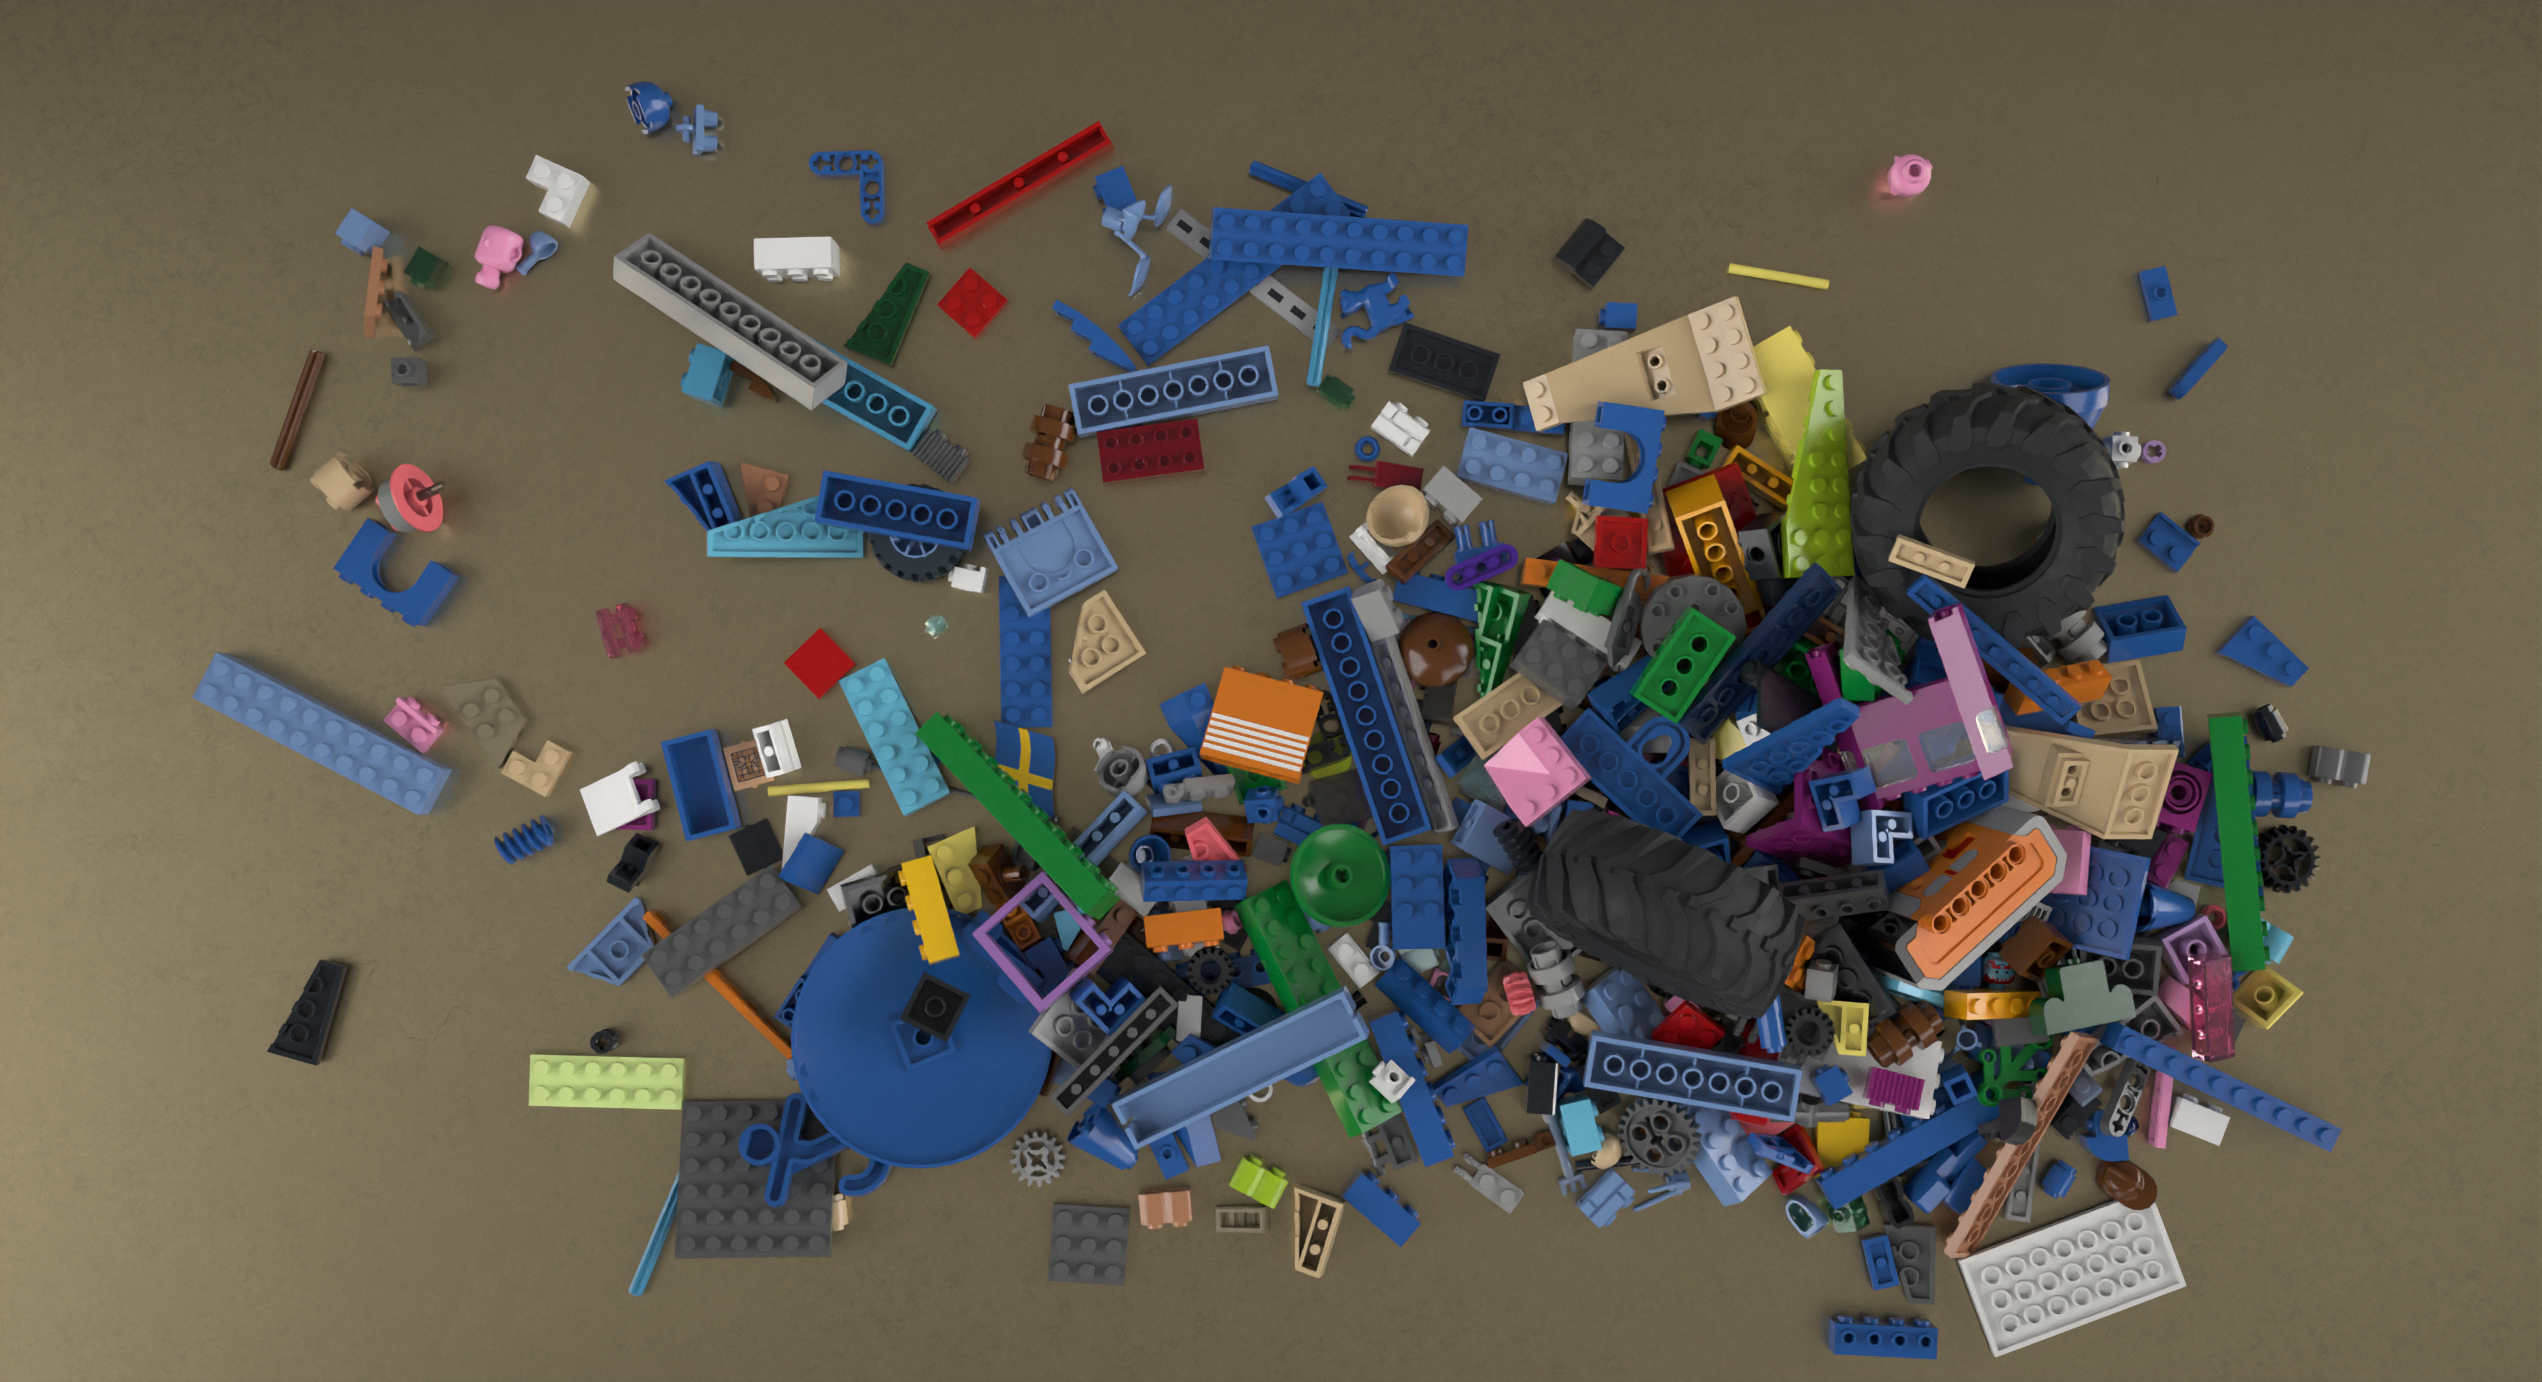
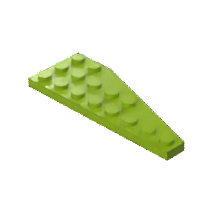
M1820 369L1814 371L1808 398L1810 407L1808 416L1804 417L1803 421L1805 430L1803 439L1799 440L1791 476L1794 479L1792 490L1786 499V504L1788 505L1787 513L1781 522L1784 578H1801L1803 573L1814 562L1820 565L1831 577L1855 575L1853 544L1851 540V507L1842 370Z

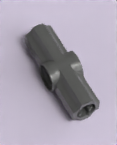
M1801 1094L1798 1097L1794 1122L1808 1128L1816 1127L1818 1122H1846V1120H1849L1850 1114L1849 1103L1838 1101L1832 1106H1826L1820 1097ZM1769 1118L1770 1122H1790Z

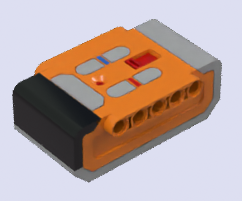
M1999 805L1934 835L1933 837L1942 851L1926 860L1931 870L1890 893L1889 910L1841 916L1838 922L1842 921L1874 971L1919 989L1942 991L2063 880L2067 853L2042 816Z

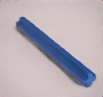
M1253 161L1249 168V174L1292 192H1295L1307 183V181L1258 161ZM1337 194L1351 213V216L1365 218L1368 210L1366 205Z

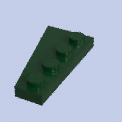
M906 262L888 285L882 297L873 305L867 317L856 328L857 330L853 336L844 344V347L892 367L929 279L930 272Z

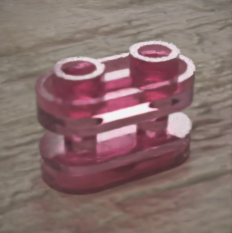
M627 602L616 605L615 614H611L608 608L596 611L603 643L610 659L621 657L622 648L627 647L630 654L642 650L645 640L641 630H637L635 621L638 620V615L634 606H630ZM617 623L620 624L623 638L618 637L615 627Z

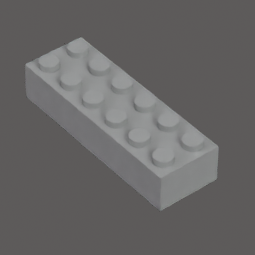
M1576 329L1573 336L1572 362L1627 340V332ZM1595 421L1570 423L1567 485L1585 486L1586 478L1610 482L1622 481L1624 432L1594 427Z

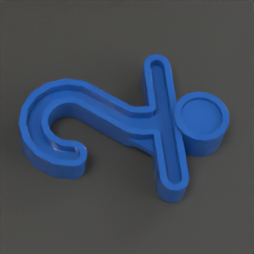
M793 1093L787 1097L779 1133L766 1124H754L743 1131L739 1139L738 1149L741 1156L749 1164L756 1167H768L771 1165L764 1199L768 1205L774 1208H780L786 1204L793 1174L849 1149L848 1146L840 1142L830 1132L812 1141H807L802 1137L809 1105L805 1097L800 1093ZM870 1159L868 1167L862 1173L843 1176L838 1183V1188L847 1197H864L877 1191L886 1182L892 1165Z

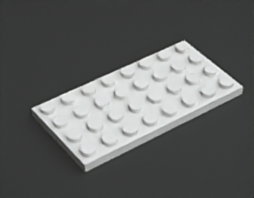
M2113 1200L1974 1252L1968 1257L1957 1259L1994 1357L2004 1355L2187 1286L2156 1203H2153L2144 1210H2132L2117 1200Z

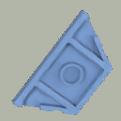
M635 897L566 968L595 979L605 980L607 983L621 986L645 962L641 954L656 945L649 924L642 918L645 911L641 899Z

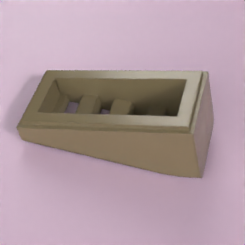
M1264 1204L1215 1207L1216 1232L1266 1233L1270 1229V1208ZM1225 1213H1229L1230 1225L1225 1226ZM1235 1213H1239L1240 1225H1236ZM1246 1213H1250V1224L1246 1225ZM1257 1213L1260 1215V1224H1257Z

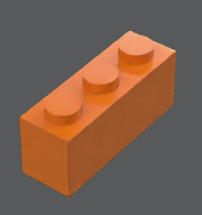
M1221 908L1143 916L1146 945L1148 949H1153V953L1167 952L1168 947L1178 946L1179 950L1193 949L1194 944L1204 943V947L1219 946V941L1224 940Z

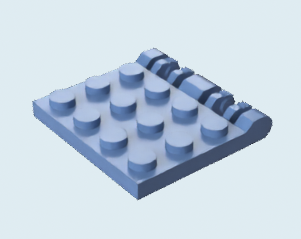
M1072 487L1063 491V495L1070 506L1069 510L1059 494L1054 496V501L1062 512L1061 514L1054 517L1050 506L1045 501L1040 504L1048 521H1043L1036 507L1021 513L1019 517L1027 532L1023 533L1015 518L1010 519V526L1016 533V538L1009 540L1003 527L1000 525L995 527L1003 545H1000L992 530L982 534L1029 618L1119 569Z

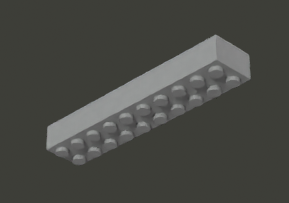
M651 233L646 234L614 256L613 279L810 410H813L845 385L848 362Z

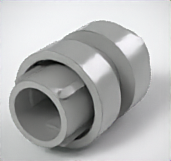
M2085 610L2061 621L2062 630L2054 636H2045L2049 641L2057 638L2061 642L2057 651L2066 662L2074 661L2077 664L2097 660L2107 650L2106 643L2101 639L2104 636L2101 628L2095 621L2086 624L2082 620V617L2086 614Z
M1556 940L1545 941L1534 946L1530 950L1532 960L1528 963L1527 969L1532 982L1540 985L1536 993L1542 1008L1551 1010L1553 1016L1558 1019L1575 1015L1582 1009L1580 999L1585 995V989L1580 976L1572 974L1576 969V965L1571 952L1567 949H1561L1559 942Z

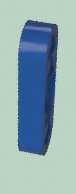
M2219 337L2213 340L2176 380L2168 392L2177 400L2185 396L2226 351L2228 345Z

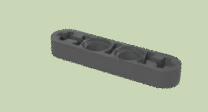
M2130 1057L2126 1059L2100 1120V1129L2104 1135L2120 1137L2125 1133L2151 1073V1067ZM2132 1073H2134L2136 1078L2135 1084L2133 1086H2131L2130 1084V1076ZM2122 1096H2124L2126 1099V1104L2123 1109L2120 1106V1100Z

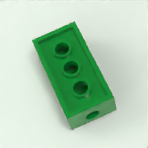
M1688 605L1629 692L1677 724L1736 636ZM1699 636L1702 637V645L1697 649H1693V639ZM1684 658L1688 659L1687 667L1684 670H1677L1678 661ZM1669 680L1673 681V688L1668 692H1663V683Z

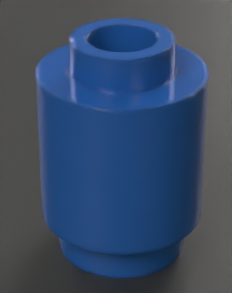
M2058 1160L2057 1164L2053 1163L2041 1185L2045 1186L2043 1192L2056 1200L2059 1196L2064 1198L2077 1178L2075 1177L2077 1170L2061 1160Z

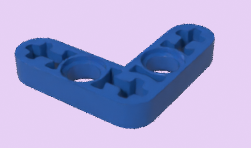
M871 150L817 152L810 157L809 167L818 177L860 176L861 216L867 224L872 226L883 222L885 218L884 163L879 153ZM846 157L853 160L852 168L842 170L840 168V161ZM857 157H860L861 162H869L870 157H873L878 164H874L873 169H870L866 164H860L861 170H858ZM832 158H835V171H833L831 165L823 166L821 171L815 166V164L819 163L820 159H823L825 163H833ZM869 182L879 184V190L876 194L870 195L866 193L865 188ZM866 199L874 201V207L879 212V214L875 215V219H871L869 215H866L867 212H871V203L869 201L866 202Z

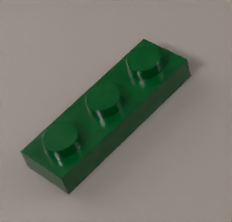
M1171 1026L1163 1032L1158 1029L1148 1038L1150 1043L1142 1042L1133 1051L1135 1055L1133 1057L1129 1055L1119 1065L1121 1068L1114 1076L1121 1083L1166 1046L1177 1032Z

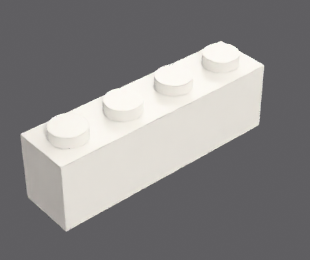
M1551 591L1534 618L1539 620V623L1543 619L1547 620L1607 663L1606 667L1615 672H1622L1626 669L1642 641L1634 637L1629 656L1625 655L1615 667H1609L1608 652L1604 645L1611 622L1601 615L1597 617L1574 608L1575 602L1569 599L1567 603L1555 598L1553 596L1554 591Z

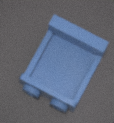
M1474 799L1451 844L1506 875L1514 868L1512 865L1513 861L1508 859V853L1503 851V845L1498 843L1499 837H1495L1493 834V830L1497 825L1512 818L1488 804Z

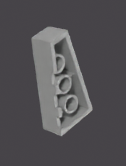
M2133 995L2136 1017L2117 1021L2161 1043H2165V1040L2174 1036L2178 1037L2185 1034L2158 996ZM2109 1023L2103 1024L2091 1033V1035L2099 1039L2083 1066V1069L2091 1077L2129 1058L2100 1042Z

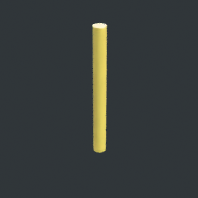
M1729 263L1727 273L1826 290L1829 287L1828 279L1733 263Z
M870 778L768 786V796L866 789L871 787Z

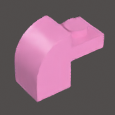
M2170 976L2158 987V997L2186 1030L2193 1034L2197 1028L2205 1023L2209 1016L2206 1011L2208 1007L2189 989Z

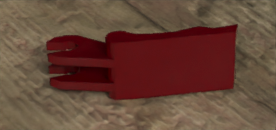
M1375 461V467L1349 465L1350 470L1374 472L1373 478L1350 475L1347 476V480L1372 483L1373 487L1380 488L1407 485L1413 486L1421 492L1423 468L1383 461Z

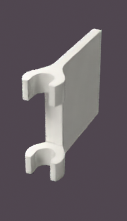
M637 761L632 762L622 770L580 789L597 836H601L639 817L661 809L657 799L653 801L647 799L641 802L632 777L647 772L643 762L639 764Z

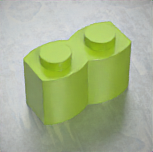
M1252 1154L1249 1157L1243 1155L1229 1181V1186L1275 1209L1289 1182L1288 1178L1285 1177L1286 1172L1275 1166L1271 1169L1263 1166L1264 1161Z

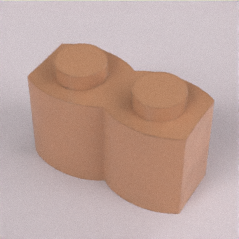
M1190 1187L1150 1189L1140 1191L1138 1194L1141 1225H1147L1148 1229L1162 1228L1164 1223H1173V1227H1182L1188 1225V1222L1193 1220Z

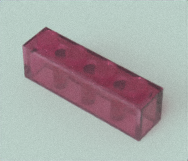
M2215 952L2188 957L2192 1057L2210 1063L2235 1058L2231 956Z

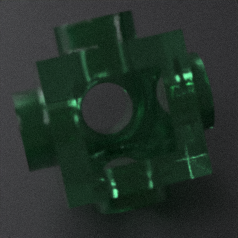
M1862 1195L1836 1210L1829 1203L1827 1204L1829 1217L1832 1220L1836 1234L1858 1232L1870 1224L1867 1206L1863 1201Z

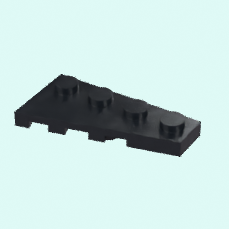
M324 959L318 962L303 988L302 995L293 1005L291 1014L281 1026L277 1038L270 1045L267 1052L315 1066L320 1064L348 966Z

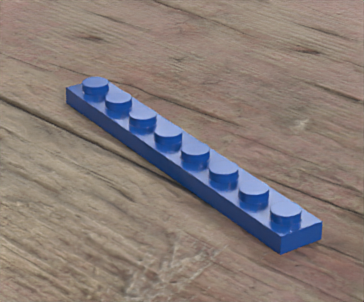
M1923 574L1907 589V595L1931 615L1937 609L1960 602L1931 576ZM1962 603L1980 657L2061 725L2082 709L2081 703Z

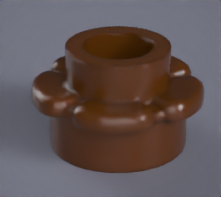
M2197 514L2189 522L2188 528L2195 538L2203 539L2213 533L2214 522L2209 516Z

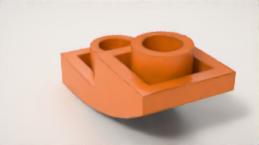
M1003 903V904H995L994 906H995L996 910L998 911V910H999L1001 907H1003L1006 903ZM1020 905L1002 920L1016 946L1022 952L1043 941L1033 919Z

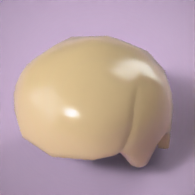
M1605 1128L1603 1133L1605 1141L1601 1142L1602 1149L1594 1151L1592 1155L1595 1162L1591 1160V1163L1600 1169H1607L1616 1164L1623 1153V1147L1620 1146L1622 1139L1617 1137V1133L1609 1128Z

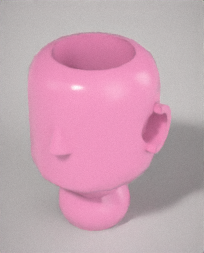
M1915 154L1894 157L1895 163L1890 167L1887 175L1889 192L1893 196L1897 195L1902 198H1913L1919 195L1929 185L1931 169H1933L1928 159L1925 160Z
M489 225L484 229L475 252V259L483 265L481 271L475 277L477 284L496 290L500 285L499 276L501 272L510 273L515 269L518 260L521 258L524 245L523 239L519 234L497 225Z

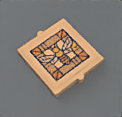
M742 740L741 744L723 748L734 791L749 787L757 788L760 784L776 780L775 776L766 778L756 740L748 742Z

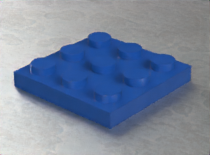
M1323 502L1289 513L1280 519L1275 518L1251 527L1276 599L1348 574Z

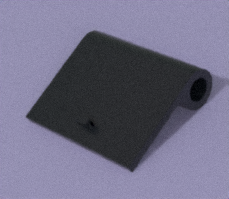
M1751 659L1742 666V681L1757 690V726L1772 734L1774 731L1822 707V701L1819 696L1761 661ZM1823 753L1820 756H1818L1815 760H1823Z

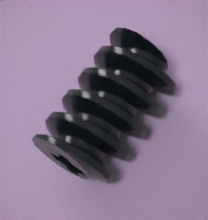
M1519 818L1508 819L1497 825L1493 830V834L1495 837H1499L1498 843L1503 845V851L1508 853V859L1513 861V867L1518 869L1517 873L1519 875H1528L1536 871L1543 852L1540 850L1539 845L1535 843L1534 837L1530 835L1529 829L1524 826Z

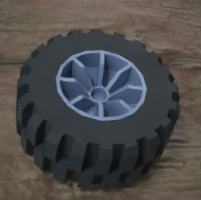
M907 484L909 486L942 491L927 484ZM868 534V540L873 547L871 549L872 553L877 557L880 565L891 574L907 581L923 583V581L931 582L938 580V577L949 574L950 569L954 566L957 567L961 562L959 560L961 555L966 552V550Z

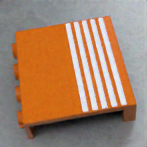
M1239 666L1225 667L1201 746V759L1300 785L1303 764L1321 701H1324V693L1313 685L1301 687L1295 685V682L1290 679L1281 678L1278 681L1271 679L1269 674L1263 672H1256L1255 675L1246 672L1245 668Z

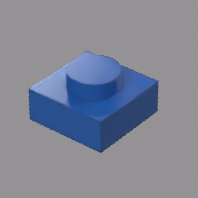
M860 791L833 792L834 817L861 816Z

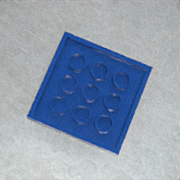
M2090 846L2087 895L2048 893L2039 901L2053 908L2046 922L2053 924L2074 944L2072 948L2129 961L2151 859Z

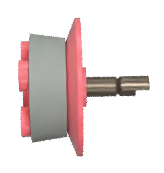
M402 464L394 469L390 480L381 483L378 495L376 496V502L394 530L405 533L412 532L415 529L431 532L437 529L443 520V504L439 493L443 492V486L447 482L442 480L434 484L430 477L420 468L411 464Z

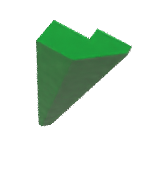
M1482 581L1473 585L1474 588H1477V603L1474 604V611H1477L1478 628L1475 629L1476 666L1480 669V683L1477 684V692H1481V698L1502 684L1531 593L1516 587Z

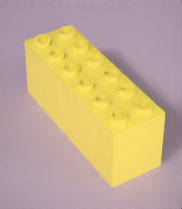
M1788 326L1753 346L1767 395L1752 401L1758 409V417L1792 474L1799 440L1803 439L1805 430L1803 421L1804 417L1808 416L1810 407L1808 398L1816 369L1814 367V358L1809 352H1805L1801 345L1803 341L1797 330H1793L1791 326ZM1845 418L1849 470L1866 460L1865 454L1867 451L1860 440H1856L1852 433L1854 428L1851 422Z

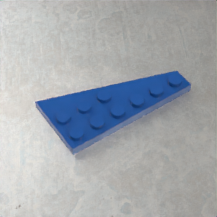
M1841 697L1835 699L1827 705L1812 711L1810 714L1793 721L1791 724L1722 760V767L1730 773L1779 795L1785 784L1790 785L1794 781V775L1797 772H1803L1823 753L1822 748L1825 745L1830 746L1835 741L1834 736L1837 733L1844 732L1860 717V709L1855 704Z
M2244 735V744H2248L2247 736ZM2246 759L2247 769H2250L2249 759ZM2212 764L2210 768V773H2213ZM2212 774L2195 829L2184 879L2224 888ZM2248 785L2249 795H2253L2252 785ZM2251 810L2252 820H2256L2255 810ZM2253 836L2254 845H2258V836ZM2256 861V871H2260V861ZM2258 886L2259 896H2264L2263 886Z

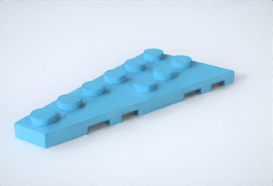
M819 496L708 530L707 557L863 558V532L821 525L814 522Z

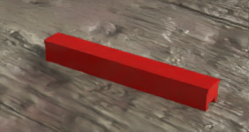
M1097 121L926 222L928 229L942 250L1110 151L1114 146L1100 122Z

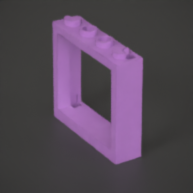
M1043 871L972 933L1039 1013H1044L1114 951L1110 947L1113 942L1103 931L1099 934L1093 927L1096 922L1092 917L1085 913L1082 914L1076 908L1077 904L1067 894L1065 895L1059 888V885ZM1042 884L1046 886L1099 948L1096 953L1045 998L988 933Z

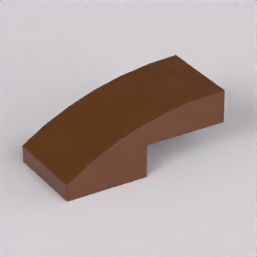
M732 361L729 370L734 374L751 380L748 388L750 391L777 402V395L762 378L745 366Z

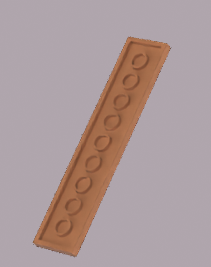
M2074 1031L2064 1036L2060 1043L2061 1049L2059 1053L2049 1061L2047 1066L2048 1072L2044 1078L2037 1082L2034 1088L2035 1094L2031 1100L2036 1101L2037 1125L2033 1135L2021 1145L2015 1146L2006 1143L1999 1148L1996 1153L1997 1160L1993 1166L1986 1170L1983 1176L1984 1182L1982 1186L1976 1189L1971 1196V1205L1968 1210H1965L1960 1215L1957 1229L1946 1239L1947 1246L1943 1251L1951 1258L1968 1257L1977 1250L2098 1042V1038L2088 1033Z

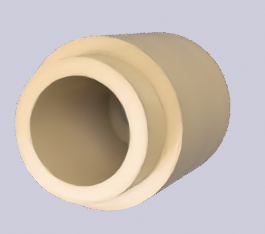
M834 1192L833 1231L843 1230L844 1225L849 1223L846 1198H843L841 1192Z

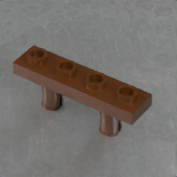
M1794 783L1788 785L1779 795L1775 794L1779 804L1744 834L1723 828L1725 833L1736 842V845L1730 851L1731 863L1740 867L1742 864H1747L1753 856L1752 852L1755 849L1746 846V836L1757 832L1759 829L1774 826L1777 822L1786 820L1787 813L1794 807Z

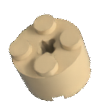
M337 452L315 471L310 481L317 489L325 493L327 496L326 501L332 508L338 510L341 507L351 511L368 497L375 488L370 487L374 483L368 473L357 462L353 464L348 462L346 459L349 456L342 452Z

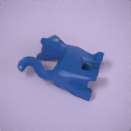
M1394 272L1387 275L1386 281L1383 283L1369 284L1359 291L1344 289L1340 292V306L1343 311L1340 315L1341 318L1344 319L1353 315L1363 307L1371 324L1367 330L1359 326H1349L1343 331L1341 342L1347 349L1353 347L1351 342L1352 336L1368 340L1390 327L1400 326L1414 318V314L1408 308L1410 302L1406 294L1400 296L1395 304H1390L1386 297L1399 283Z

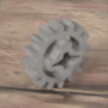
M1035 1130L1032 1137L1026 1132L1024 1134L1025 1141L1021 1139L1016 1141L1019 1148L1011 1149V1153L1015 1154L1016 1157L1011 1158L1010 1163L1017 1165L1012 1171L1013 1173H1021L1020 1181L1027 1178L1028 1186H1031L1033 1181H1037L1038 1187H1041L1043 1180L1051 1184L1052 1175L1056 1178L1060 1176L1057 1168L1064 1169L1065 1166L1060 1160L1064 1159L1066 1154L1059 1152L1063 1148V1144H1055L1056 1135L1049 1139L1048 1131L1039 1136L1038 1130ZM1043 1142L1044 1144L1042 1146H1033L1030 1143ZM1051 1149L1053 1150L1055 1156L1054 1164L1049 1159V1152L1051 1151ZM1022 1152L1027 1160V1164L1025 1167L1023 1166L1021 1161ZM1042 1154V1162L1038 1161L1035 1163L1033 1161L1034 1155ZM1042 1170L1045 1174L1036 1175L1032 1174V1172Z

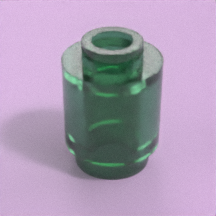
M1329 374L1317 389L1321 393L1320 397L1339 410L1342 407L1348 409L1356 397L1352 394L1355 389L1338 377H1332Z

